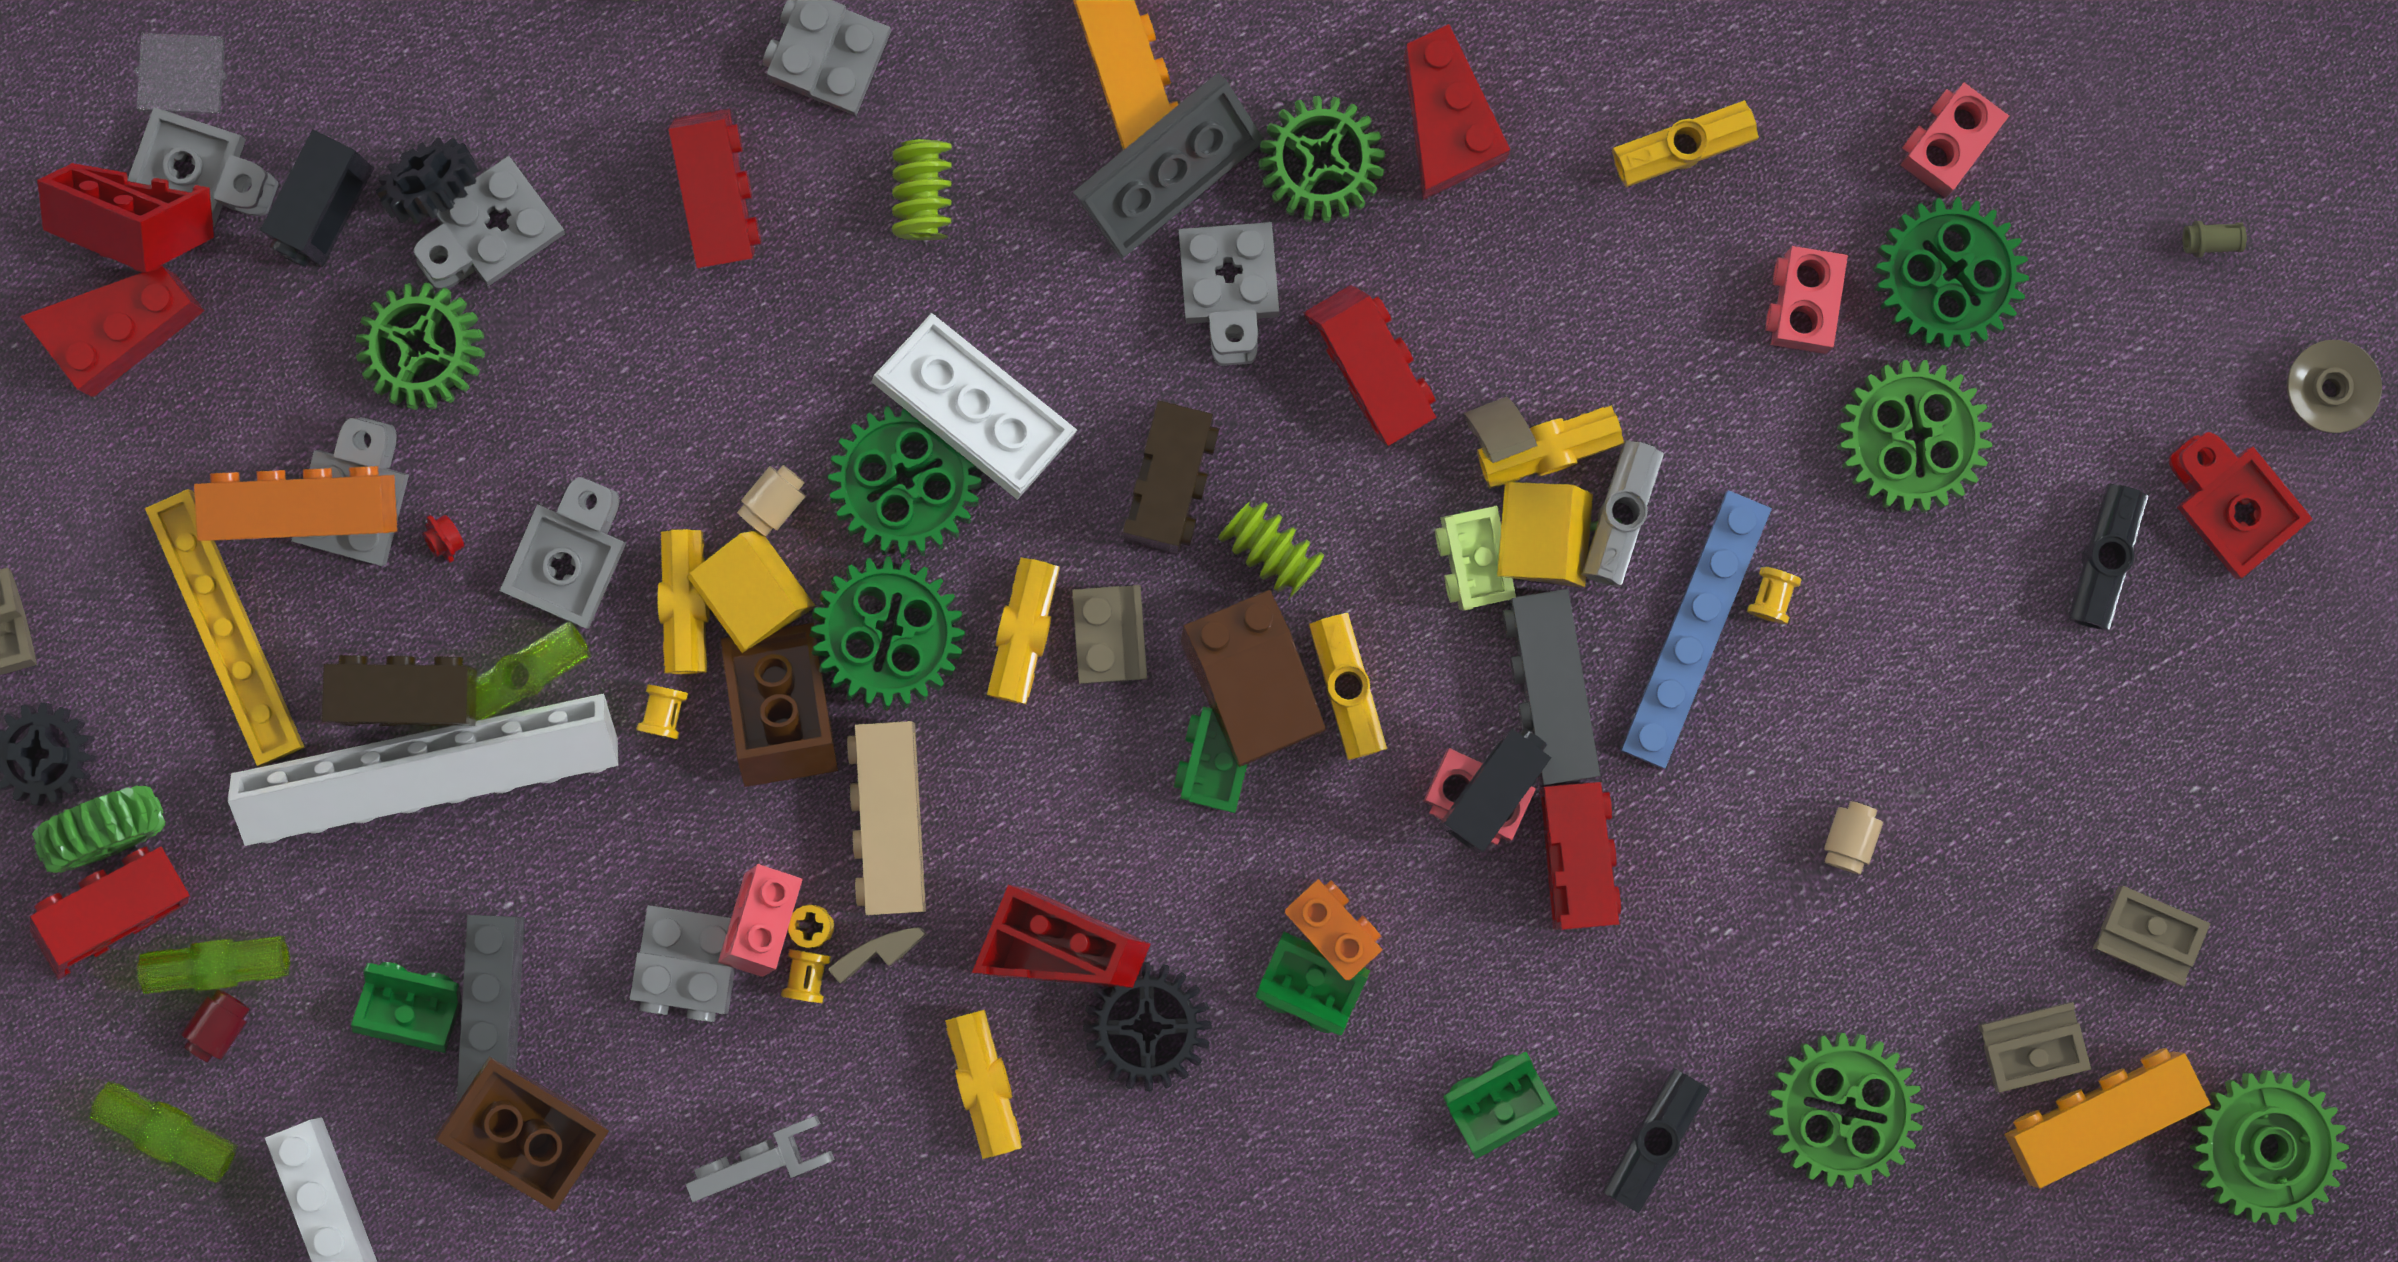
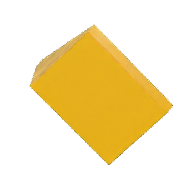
M1505 483L1497 576L1585 587L1586 577L1581 575L1588 555L1593 494L1569 484Z
M759 531L740 533L687 575L689 581L742 653L811 611L816 606L768 539Z

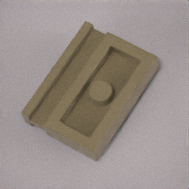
M1141 585L1072 590L1079 685L1147 680Z
M2118 886L2102 924V931L2092 949L2175 985L2185 987L2186 977L2190 968L2195 963L2211 923L2128 887Z
M2067 1002L1978 1025L1979 1031L1982 1033L1984 1050L1995 1092L2000 1093L2091 1070L2080 1024L2077 1023L2074 1002Z

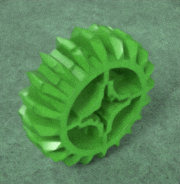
M1314 96L1312 102L1313 110L1307 111L1302 100H1298L1294 105L1297 115L1295 118L1287 110L1282 109L1278 117L1285 127L1283 128L1273 123H1269L1267 126V133L1276 141L1262 140L1260 143L1261 151L1273 155L1259 160V169L1274 171L1263 178L1262 183L1264 187L1280 185L1272 195V200L1275 203H1279L1287 196L1291 198L1286 208V213L1289 215H1293L1299 205L1306 207L1304 221L1307 222L1312 220L1314 209L1322 210L1321 219L1323 223L1330 222L1332 208L1337 209L1342 219L1348 218L1349 208L1346 204L1348 201L1355 208L1361 210L1365 206V201L1359 191L1370 196H1374L1377 191L1375 184L1367 178L1381 179L1384 173V169L1371 164L1382 161L1385 158L1384 150L1370 148L1380 141V133L1378 131L1368 134L1363 133L1370 126L1371 118L1365 116L1357 122L1353 121L1357 112V106L1354 104L1348 106L1345 114L1338 112L1340 99L1337 97L1332 98L1330 109H1322L1321 97ZM1327 125L1333 127L1321 139L1313 140L1304 135L1299 138L1295 135L1302 129L1310 126ZM1346 134L1354 142L1359 152L1360 170L1358 173L1349 168V163L1340 156L1338 151ZM1332 143L1329 163L1332 166L1327 168L1324 163V168H1317L1313 176L1310 177L1314 162L1312 153L1317 152L1319 155L1320 151H1327ZM1285 147L1294 151V156L1301 160L1305 166V171L1298 185L1290 179L1283 163ZM1327 179L1334 180L1340 184L1343 181L1349 184L1344 189L1332 194L1310 193L1319 182Z
M408 283L403 287L404 298L400 299L393 290H389L386 292V298L390 305L385 308L377 301L371 304L372 309L379 314L375 321L365 316L361 318V324L371 329L369 335H357L356 342L369 347V349L358 353L356 358L358 362L363 364L373 363L364 370L362 375L367 381L378 379L373 390L379 395L390 391L389 402L398 406L406 396L407 407L411 410H417L423 396L426 406L429 409H436L438 403L437 394L440 393L446 402L452 403L455 398L450 390L451 387L456 385V387L464 392L469 389L468 383L461 379L464 373L467 372L472 376L479 375L480 370L469 363L470 358H484L485 352L478 347L471 346V344L484 339V333L479 329L468 330L478 321V317L473 312L462 314L467 303L461 297L450 303L451 291L445 287L440 289L434 297V289L430 283H423L419 296H417L414 286ZM428 311L427 315H421L418 322L411 328L403 329L394 326L401 318L410 313ZM443 316L448 318L455 332L456 348L454 354L440 345L439 337L443 328L439 324ZM422 336H424V341L438 355L429 351L422 354L419 351V357H417V352L402 338L412 342L418 339L422 342ZM387 339L397 344L401 350V357L398 363L401 370L397 378L391 372L386 361L385 345ZM438 364L447 367L434 379L426 382L412 383L414 377H420L423 370L429 365Z
M137 785L132 788L126 787L120 791H113L85 803H80L71 809L64 810V812L52 816L50 820L42 822L32 835L36 844L34 845L39 860L43 861L47 872L63 873L102 861L105 858L117 855L122 851L133 848V846L145 842L148 838L156 836L158 832H161L165 826V820L158 797H155L151 787Z

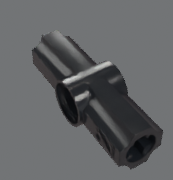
M2111 483L2106 485L2090 543L2082 553L2083 567L2067 618L2068 620L2091 629L2103 631L2110 629L2126 572L2134 562L2135 553L2133 547L2149 495L2128 486ZM2101 546H2109L2116 552L2117 564L2114 569H2107L2100 563L2098 554Z
M1673 1068L1645 1118L1635 1127L1630 1144L1602 1192L1635 1212L1640 1213L1669 1160L1673 1159L1678 1153L1680 1141L1710 1089ZM1661 1127L1668 1136L1667 1145L1659 1153H1649L1644 1145L1645 1135L1649 1130Z

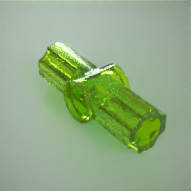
M572 622L563 624L518 653L502 657L495 667L477 677L476 721L492 718L525 697L529 698L537 695L545 685L592 657L589 652V646ZM522 663L527 668L529 676L527 683L518 689L512 683L511 673L514 667Z
M285 936L233 942V939L192 943L190 948L166 949L139 954L137 972L138 981L144 995L195 988V991L235 987L238 986V982L277 979L289 976V966L291 963L289 947L287 946Z
M108 1081L97 1095L91 1107L90 1119L135 1141L133 1145L138 1150L167 1163H172L173 1161L214 1183L220 1182L236 1156L238 1145L193 1123L194 1118L188 1113L161 1101L153 1102L139 1093L127 1089L120 1083Z

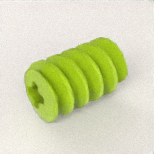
M925 139L900 143L902 147L893 151V160L903 164L893 170V179L903 184L897 185L892 189L893 197L902 201V203L892 207L893 216L904 221L895 223L892 226V232L895 236L906 240L947 239L948 236L938 233V228L951 224V218L938 214V209L951 206L952 201L938 196V191L952 187V182L938 177V172L952 168L951 162L939 159V153L952 150V144Z
M1264 501L1251 507L1249 505L1250 502H1248L1220 533L1218 540L1224 542L1235 536L1236 540L1232 552L1237 555L1249 549L1250 553L1246 560V565L1250 568L1264 562L1259 575L1260 578L1266 580L1277 574L1278 578L1274 590L1279 593L1291 587L1292 591L1288 598L1289 600L1318 569L1324 554L1319 552L1307 558L1305 555L1310 545L1307 539L1293 545L1291 542L1296 532L1294 527L1281 533L1278 532L1277 529L1282 516L1278 514L1265 520L1263 517L1268 504Z

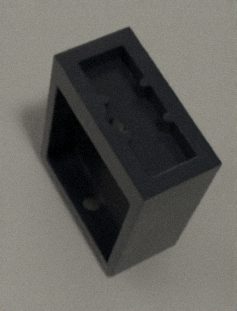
M312 129L260 229L261 232L272 239L269 247L279 252L282 257L306 268L309 261L323 267L374 167L354 149Z
M1526 728L1519 732L1513 729L1506 732L1438 826L1474 853L1484 852L1552 758L1544 752L1547 743Z

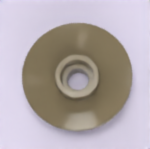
M2325 340L2306 348L2294 360L2288 373L2287 394L2292 409L2305 424L2325 433H2344L2360 427L2374 414L2382 395V380L2376 363L2365 350L2348 341ZM2325 381H2331L2336 386L2334 397H2328L2324 394L2322 385Z

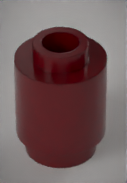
M218 988L212 998L209 996L205 998L181 1033L188 1040L184 1048L207 1063L212 1056L222 1060L248 1022L244 1018L250 1008Z

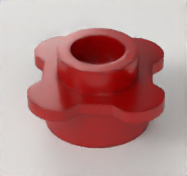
M432 515L426 517L428 523L425 524L427 531L422 533L423 538L435 557L443 555L446 561L451 563L454 561L453 555H455V552L464 548L463 539L447 515H443L436 520Z

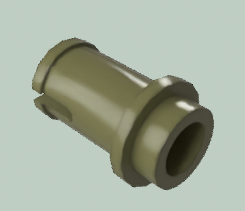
M2194 221L2192 225L2184 227L2182 235L2183 249L2186 254H2193L2195 258H2202L2204 253L2243 252L2247 242L2246 228L2243 226V222L2204 225L2202 221Z

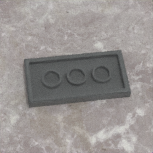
M1216 73L1073 193L1112 250L1123 259L1260 146L1261 141L1264 139L1227 80L1221 74Z

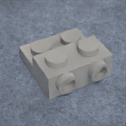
M787 0L780 18V22L786 24L780 42L774 39L770 41L763 58V66L769 68L767 76L770 82L857 116L890 36L891 28L846 9L845 5L833 0Z
M647 906L640 952H637L630 1000L641 1001L639 1011L668 1015L669 1006L688 1009L686 1018L715 1022L716 1013L728 1014L735 968L718 963L731 918L658 906Z

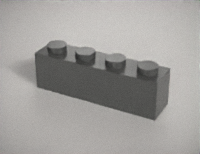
M1563 589L1511 598L1508 601L1509 610H1503L1502 617L1506 638H1515L1517 656L1510 657V665L1514 684L1523 685L1525 703L1518 704L1522 730L1523 728L1530 730L1546 742L1547 746L1544 752L1552 757L1538 776L1539 785L1542 787L1599 777L1600 771L1569 590Z
M467 915L456 1105L489 1056L516 1071L525 917Z

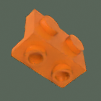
M1317 879L1285 909V914L1345 980H1350L1382 951V948L1376 943L1382 936L1363 915L1356 921L1344 908L1350 900L1333 881L1330 880L1324 886Z

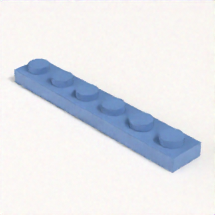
M1729 490L1725 493L1620 749L1621 752L1661 769L1666 768L1772 508Z

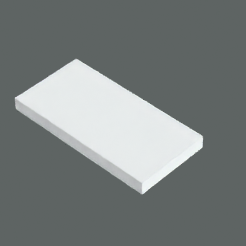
M932 313L874 374L871 381L1017 500L1074 437L1077 431L1076 428Z

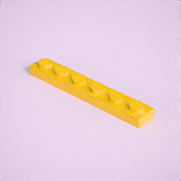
M189 489L146 507L147 515L256 765L263 767L305 748L215 541H197L195 495L193 491Z

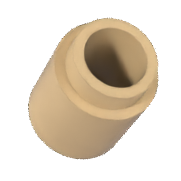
M782 465L778 471L769 466L742 498L741 501L744 505L737 513L753 528L767 536L773 528L778 530L806 497L800 490L805 482L785 465Z
M1850 801L1848 809L1838 807L1824 850L1828 852L1824 863L1861 875L1864 865L1870 864L1884 823L1875 818L1876 809Z

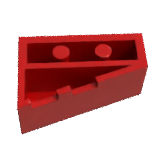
M1450 24L1408 43L1404 53V62L1415 133L1422 200L1505 162L1511 149Z
M730 108L675 118L668 130L696 267L702 268L753 259L755 253L754 246L761 244V236L757 218H749L746 199L752 198L751 185L747 170L741 171L738 153L743 152L742 140L738 124L733 125Z
M71 163L37 180L44 231L63 238L69 243H74L94 251L102 257L111 258L130 266L139 272L155 271L162 264L214 238L210 187L195 185L192 188V192L169 189L168 180L154 178L151 180V185L128 181L126 172Z
M161 266L155 271L139 273L20 317L77 390L95 397L205 310L179 277L164 266Z
M1349 285L1303 312L1309 324H1315L1328 347L1325 350L1332 363H1337L1349 385L1350 393L1380 441L1389 446L1437 418L1430 406L1436 402V399L1426 381L1422 377L1416 380L1408 364L1414 361L1412 354L1401 337L1393 339L1386 326L1388 322L1392 321L1391 316L1378 296L1372 299L1370 295Z
M1601 782L1540 788L1553 930L1620 925L1618 914H1621L1619 887L1614 886L1612 867H1616L1617 864L1614 839H1608L1606 820H1612V804L1609 791L1602 792Z
M147 846L140 848L121 860L124 866L107 875L104 869L99 870L78 883L81 888L80 890L63 898L61 893H56L34 906L37 912L30 916V932L58 980L71 973L68 967L92 954L95 957L102 955L110 950L109 945L131 933L137 934L188 904L190 895L162 846L151 852Z
M1008 884L972 973L1003 978L1133 988L1151 944L1034 890Z

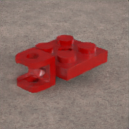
M2207 432L2201 436H2192L2169 456V465L2173 473L2189 493H2193L2179 504L2177 509L2236 580L2246 576L2313 519L2253 446L2246 448L2236 456L2219 436ZM2198 453L2202 457V464H2200L2197 459ZM2237 502L2241 505L2249 503L2253 505L2254 510L2250 513L2253 519L2251 525L2244 521L2238 523L2235 520L2236 510L2234 507Z

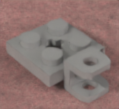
M153 107L128 177L130 182L151 185V180L154 178L168 180L169 189L192 192V188L195 185L210 187L213 227L216 225L222 205L251 216H264L268 214L278 187V181L257 164L240 158L246 141L241 135ZM187 155L193 156L192 164L195 165L193 173L187 174L184 179H179L180 173L174 169L175 162H184Z
M507 156L476 177L477 181L475 184L464 187L468 195L465 198H455L453 200L455 204L451 210L448 209L442 213L438 210L436 218L441 225L425 235L416 244L414 254L417 258V265L436 290L455 286L474 273V269L488 287L565 235L563 227L510 156ZM495 210L499 213L507 212L510 215L506 220L507 230L501 231L498 227H493L489 230L485 225L490 221L489 213ZM443 257L447 259L441 264L434 263L437 258Z
M1272 222L1179 229L1186 324L1209 322L1211 351L1218 365L1227 366L1253 363L1258 348L1257 319L1279 317ZM1224 263H1233L1234 267L1242 270V274L1235 275L1234 283H1225L1224 276H1216V270L1223 268ZM1231 338H1237V339H1239L1240 341H1238V342H1231V341H1229V339H1231Z
M365 417L358 419L350 418L343 424L339 432L334 454L314 450L309 469L332 468V478L350 477L349 467L378 466L379 476L394 475L398 521L409 474L387 469L391 466L396 446L397 435L395 427ZM366 433H368L371 437V444L369 447L366 446L364 442V436ZM395 532L292 537L291 541L384 566L387 564Z
M578 477L568 486L557 512L537 504L500 591L589 629L626 545V542L608 535L619 507L618 493L593 481ZM595 494L597 503L594 508L589 510L586 506V500L590 495ZM568 553L572 556L571 564L576 567L573 575L566 574L563 580H559L556 578L557 570L551 564L554 558L563 559L565 554Z
M815 1115L774 1132L773 1134L778 1144L776 1147H774L772 1140L768 1139L740 1151L741 1161L730 1165L726 1156L695 1169L694 1172L697 1178L685 1184L692 1202L786 1165L790 1178L835 1160L832 1152L828 1151L803 1161L793 1135L821 1124L818 1116Z

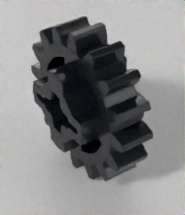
M436 138L429 147H426L422 142L418 144L417 151L413 148L403 152L400 157L402 160L400 163H390L387 167L391 173L379 178L378 181L382 186L376 190V193L380 198L379 201L391 218L396 217L399 223H404L411 218L415 224L419 223L426 214H429L433 219L437 217L438 210L441 213L448 209L451 210L454 207L455 202L453 200L455 198H465L468 194L464 187L476 183L477 180L473 174L478 172L479 168L464 143L458 144L455 138H451L444 144L441 138Z
M41 702L37 713L33 706L25 704L21 706V718L13 714H6L4 716L9 727L6 731L0 730V773L4 775L0 781V789L9 790L15 787L12 799L23 802L30 794L31 805L43 806L47 795L51 803L59 804L62 803L63 798L61 791L64 790L68 794L73 795L79 793V789L74 782L77 778L90 779L91 775L83 769L84 762L96 761L95 755L85 753V746L91 744L94 738L93 736L79 734V731L85 725L83 719L76 718L68 722L70 709L59 707L53 715L52 704ZM29 727L28 735L15 744L20 734ZM59 729L67 737L70 748L66 747L58 738ZM41 749L49 750L48 759H35V751ZM13 761H16L25 771L24 779L18 774ZM65 765H68L64 774L54 781L55 774Z

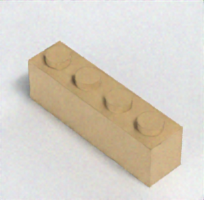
M907 721L855 725V736L847 737L849 764H857L858 783H850L852 812L860 811L861 830H853L854 858L863 859V877L855 879L857 906H865L866 915L926 912L915 723Z

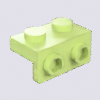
M1492 506L1440 517L1442 527L1435 529V536L1440 556L1448 555L1452 574L1444 575L1450 603L1458 601L1459 610L1465 611L1473 609V607L1506 601L1516 597L1513 579L1497 576L1501 536V521L1498 507Z

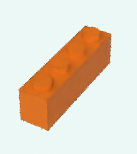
M378 466L349 467L350 477L332 478V468L303 469V479L286 480L285 470L256 471L257 481L240 482L239 472L211 473V483L194 484L197 541L397 532L394 475L379 476Z

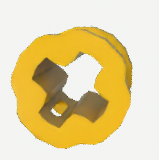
M1761 567L1759 574L1763 578L1755 603L1748 606L1747 612L1767 621L1787 625L1790 618L1786 614L1794 587H1799L1802 579L1782 570Z
M647 684L646 692L649 694L644 720L638 723L636 730L678 739L679 732L676 730L681 703L686 701L688 693Z
M805 905L792 913L788 933L791 939L799 946L805 948L820 947L832 937L834 920L825 908L817 905ZM810 913H815V920L818 923H823L822 932L814 933L812 940L807 939V931L800 930L799 924L800 921L809 920Z
M789 949L788 957L792 959L787 988L782 989L781 996L823 1003L824 996L820 994L824 967L826 964H830L831 956ZM807 966H808V972H807V977H806V983H805V986H804L805 975H806V970H807Z

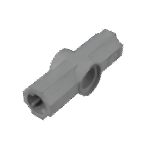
M1624 441L1605 502L1598 512V524L1581 575L1589 578L1591 581L1615 587L1622 586L1640 527L1647 518V505L1664 455L1663 452L1655 447L1642 442ZM1623 503L1629 506L1633 513L1631 524L1624 525L1615 520L1612 513L1614 504Z

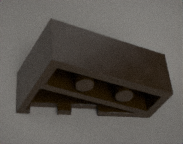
M1158 400L1139 477L1136 480L1133 491L1134 497L1129 517L1126 519L1123 528L1124 542L1179 555L1181 544L1190 546L1197 521L1195 518L1188 517L1192 500L1202 501L1208 473L1200 471L1204 453L1214 454L1220 428L1211 426L1213 421L1212 413Z
M339 655L338 664H324L322 722L340 726H357V724H379V726H475L477 669L463 666V657L439 656L434 657V665H415L416 657L386 656V665L368 664V656Z

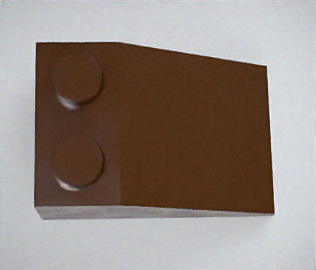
M1270 590L1183 625L1180 643L1210 707L1213 708L1212 711L1239 767L1325 731L1324 722L1292 635Z
M814 623L782 628L743 653L731 637L720 638L737 761L744 787L838 771L823 674L819 671L821 665L820 656L812 655V649L817 645V638L809 636Z
M489 1056L434 1139L556 1212L609 1130L590 1113Z

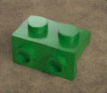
M1203 706L1201 716L1191 715L1185 742L1194 745L1190 761L1180 760L1173 788L1182 790L1180 797L1182 801L1235 814L1247 764L1241 767L1238 766L1212 711L1213 708Z
M1283 931L1255 997L1263 1001L1268 1008L1275 1012L1290 1013L1306 1020L1317 1031L1323 1033L1332 1032L1341 1036L1368 979L1370 970L1363 968L1352 979L1345 980L1313 944Z
M382 962L380 965L366 963L363 971L365 984L351 1023L352 1032L446 1053L462 1003L459 984L450 977L440 973L431 972L421 975L408 972L404 967L391 962Z
M1523 1052L1518 1056L1511 1054L1499 1059L1492 1066V1070L1477 1078L1468 1077L1460 1080L1443 1097L1451 1117L1475 1159L1559 1115L1554 1101L1534 1069L1532 1060L1527 1052Z

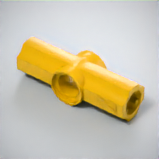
M1744 100L1694 119L1680 120L1673 124L1672 127L1614 147L1612 154L1618 175L1626 188L1676 169L1691 168L1698 161L1758 140L1759 136L1753 113ZM1680 134L1692 137L1696 142V152L1684 154L1678 151L1674 145V137Z
M1611 405L1581 414L1566 421H1563V418L1533 426L1530 430L1535 437L1536 447L1492 463L1484 455L1482 448L1477 450V455L1484 479L1489 489L1505 485L1507 482L1518 481L1521 478L1536 473L1538 476H1544L1577 464L1579 459L1624 444L1617 415Z
M688 529L661 532L662 582L658 584L659 621L663 624L664 628L663 652L665 673H707L706 622H709L710 608L687 578L691 571L705 561L703 532L701 530Z
M1020 558L1012 586L1013 590L1009 606L1005 605L997 633L996 647H998L987 696L1027 705L1035 677L1034 672L1038 657L1043 655L1051 624L1049 611L1060 571L1059 566L1035 559Z
M1349 614L1335 615L1309 623V629L1326 684V693L1331 701L1347 760L1387 750L1370 690V681L1364 670ZM1343 674L1354 675L1361 684V691L1358 697L1349 700L1341 698L1335 690L1336 679Z
M985 1009L945 1020L951 1048L958 1066L955 1073L965 1110L970 1111L982 1159L1021 1149L1019 1129L1009 1100L1012 1099V1092L1002 1057L998 1058Z

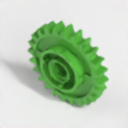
M2262 1070L2259 1082L2252 1073H2243L2242 1086L2232 1080L2225 1081L2228 1094L2225 1096L2217 1092H2211L2210 1096L2215 1103V1108L2200 1110L2199 1112L2207 1119L2205 1125L2192 1126V1130L2202 1135L2203 1138L2201 1142L2190 1145L2191 1150L2203 1154V1159L2196 1162L2193 1168L2208 1171V1176L2202 1181L2201 1186L2204 1188L2217 1187L2218 1190L2213 1198L2215 1203L2222 1204L2230 1200L2229 1213L2236 1216L2246 1208L2247 1221L2257 1223L2262 1213L2266 1223L2271 1225L2277 1224L2280 1213L2286 1221L2296 1222L2297 1208L2305 1214H2314L2311 1201L2315 1199L2327 1203L2329 1199L2323 1190L2326 1185L2332 1187L2340 1186L2337 1179L2332 1176V1172L2336 1169L2342 1170L2347 1168V1165L2336 1157L2338 1152L2349 1149V1145L2336 1141V1136L2346 1129L2344 1125L2331 1123V1118L2338 1111L2337 1107L2328 1106L2322 1108L2321 1104L2326 1094L2322 1091L2308 1094L2310 1081L2300 1079L2293 1086L2292 1074L2282 1072L2277 1081H2275L2272 1071ZM2272 1134L2278 1142V1151L2273 1158L2266 1160L2261 1154L2260 1145L2266 1136Z

